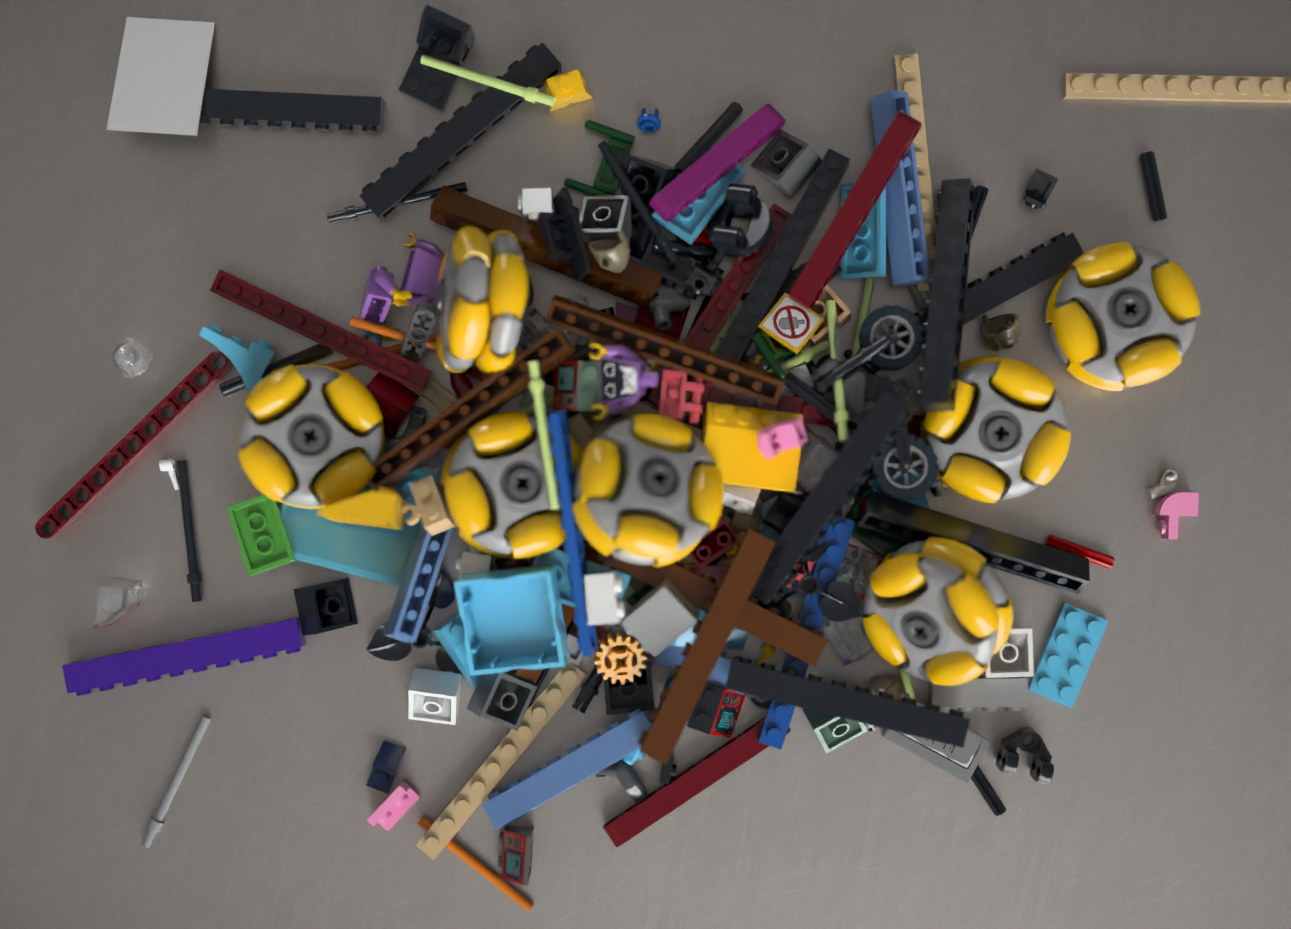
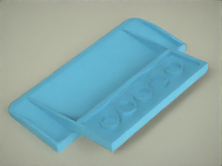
M345 451L341 453L342 457L345 456ZM418 468L391 489H394L400 496H403L402 498L408 502V505L415 506L416 502L409 484L431 475L436 479L438 473ZM367 485L355 496L370 492L372 489ZM277 501L296 560L400 587L422 522L421 518L414 525H408L405 520L404 531L333 522L318 515V509L296 508ZM413 512L407 513L406 519L411 518Z

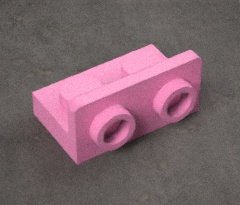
M403 780L370 815L367 821L373 827L379 823L388 831L420 798V795Z

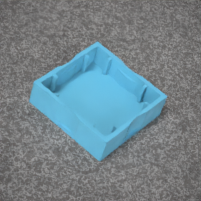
M555 564L461 574L454 581L459 614L465 629L464 643L470 676L501 673L520 668L532 670L563 667L567 664L570 653Z

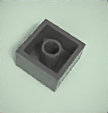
M507 672L481 674L466 709L482 718L518 731L537 686L513 677Z

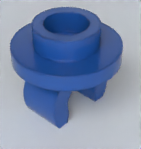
M642 108L641 116L637 119V126L644 132L651 133L657 131L661 126L659 110L655 109L654 114H646V108Z

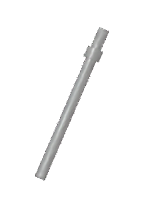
M206 715L201 716L154 817H151L147 824L148 830L142 840V846L150 848L156 833L161 831L165 814L211 720L210 717Z

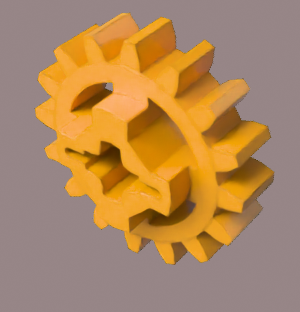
M617 632L615 638L608 634V641L600 640L601 648H598L595 652L597 656L594 657V661L597 664V672H603L604 680L611 677L613 684L617 679H620L621 684H624L627 678L633 682V675L641 676L640 668H646V662L644 661L647 659L646 652H643L644 650L638 644L639 641L635 637L632 640L630 639L628 633L625 634V637H621L620 632ZM634 652H635L636 655H637L635 662L633 661V658H632V657L634 656V655H633ZM605 655H608V664L605 663Z

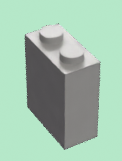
M666 578L627 610L621 623L623 629L639 641L641 648L647 653L650 652L655 657L698 622L699 611Z

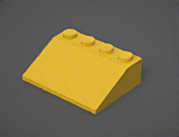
M708 402L702 413L701 442L711 454L716 467L720 469L724 484L795 492L801 446L783 450L775 457L765 459L763 452L758 447L759 438L757 431L772 424L799 417L803 421V414Z
M379 488V492L370 491L320 508L317 514L333 522L404 531L406 514L402 511V508L408 505V502L394 489Z

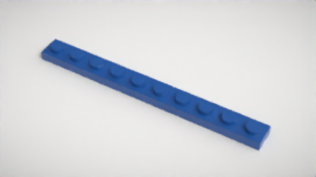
M566 409L550 413L547 424L548 430L552 432L553 437L551 453L556 459L554 476L556 481H559L560 491H558L557 498L559 505H562L561 526L566 533L564 549L565 553L569 555L570 562L567 566L569 578H572L573 584L571 599L575 602L576 607L574 622L576 626L578 625L579 629L577 645L582 651V657L592 656L598 650L595 625H588L584 576L588 575L583 533L575 521L572 506L576 503L573 500L575 474Z
M840 517L834 525L830 524L827 528L825 554L815 563L811 575L819 581V588L826 592L829 584L837 580L855 521ZM818 592L814 595H805L797 618L803 622L802 627L810 630L811 626L818 630L821 629L824 616L819 604L824 595ZM786 652L781 671L784 672L785 668L799 671V676L805 677L809 663ZM771 700L758 742L782 749L795 706Z

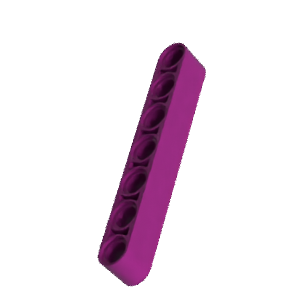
M770 103L764 105L652 198L649 205L665 222L671 221L783 127L786 119Z

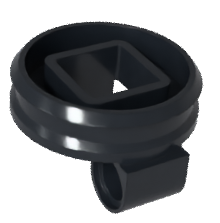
M730 183L726 193V200L707 224V232L717 251L725 252L727 256L743 257L759 250L771 235L773 227L771 214L765 203L757 198L758 191L754 185ZM733 217L752 219L747 235H745L741 227L730 226Z

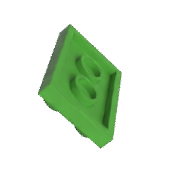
M261 495L226 507L248 576L296 561L277 501Z

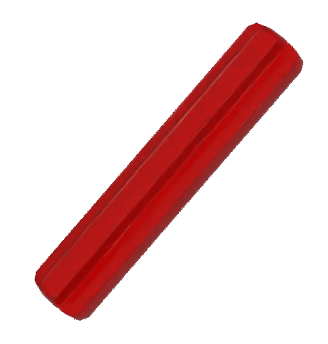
M1048 535L1045 542L1046 546L1088 558L1089 562L1107 569H1111L1115 558L1054 535Z

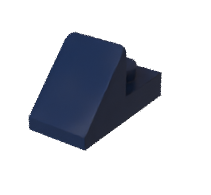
M384 740L373 762V768L366 786L388 794L406 748Z

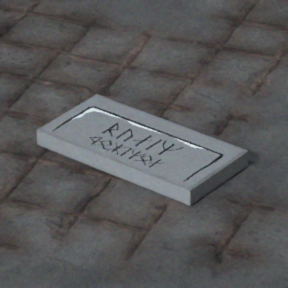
M917 701L916 705L926 707L925 705ZM886 729L883 737L967 783L990 743V740L970 729L967 730L963 748Z

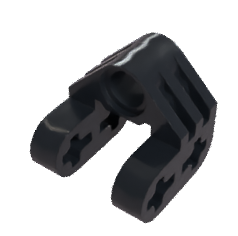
M1024 727L1001 739L996 756V766L1001 772L1011 775L1015 774L1019 764V754L1016 752L1019 747L1021 751L1034 754L1030 765V776L1035 782L1046 785L1050 784L1054 773V765L1051 762L1052 756L1042 738L1034 729ZM1028 735H1034V741L1029 745H1025L1024 739Z

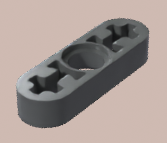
M422 302L415 307L403 341L401 355L413 362L419 361L422 358L435 323L437 312L435 306L431 303ZM427 313L425 321H422V315ZM421 329L425 334L418 336L413 333V330ZM412 344H417L416 349L414 351H410Z

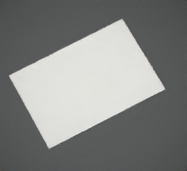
M127 17L106 130L197 136L215 22Z

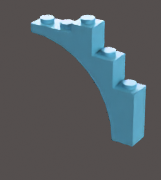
M212 324L209 327L204 325L199 335L214 344L231 360L240 373L249 394L257 383L263 379L261 376L274 354V351L270 349L272 345L259 338L257 342L252 340L247 348L244 346L246 342L232 335L230 339L222 335L224 330Z

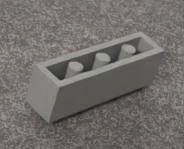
M978 676L969 682L952 686L935 685L928 681L929 703L941 706L940 711L943 712L950 711V708H959V711L969 712L973 711V707H983V711H997V707H1006L1007 711H1021V707H1028V678H985L984 676Z

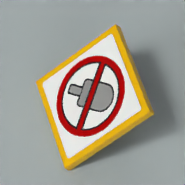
M784 293L758 325V328L798 354L822 324L824 318L792 300L787 293Z

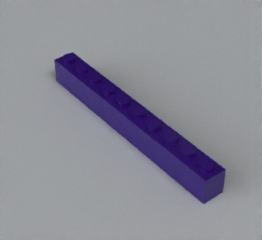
M299 617L71 662L62 665L67 694L76 692L77 696L91 693L93 688L99 687L100 691L114 689V684L123 683V687L138 684V679L146 678L147 682L161 679L160 675L169 673L170 677L184 675V670L193 669V673L208 670V665L216 664V668L231 665L230 661L239 659L240 663L254 661L253 656L262 655L263 659L277 656L278 651L286 650V654L301 651L300 647L306 645V639L302 634Z

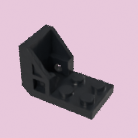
M426 4L416 39L418 49L398 89L399 92L439 111H443L459 76L421 64L420 60L424 54L464 67L475 40L471 25Z

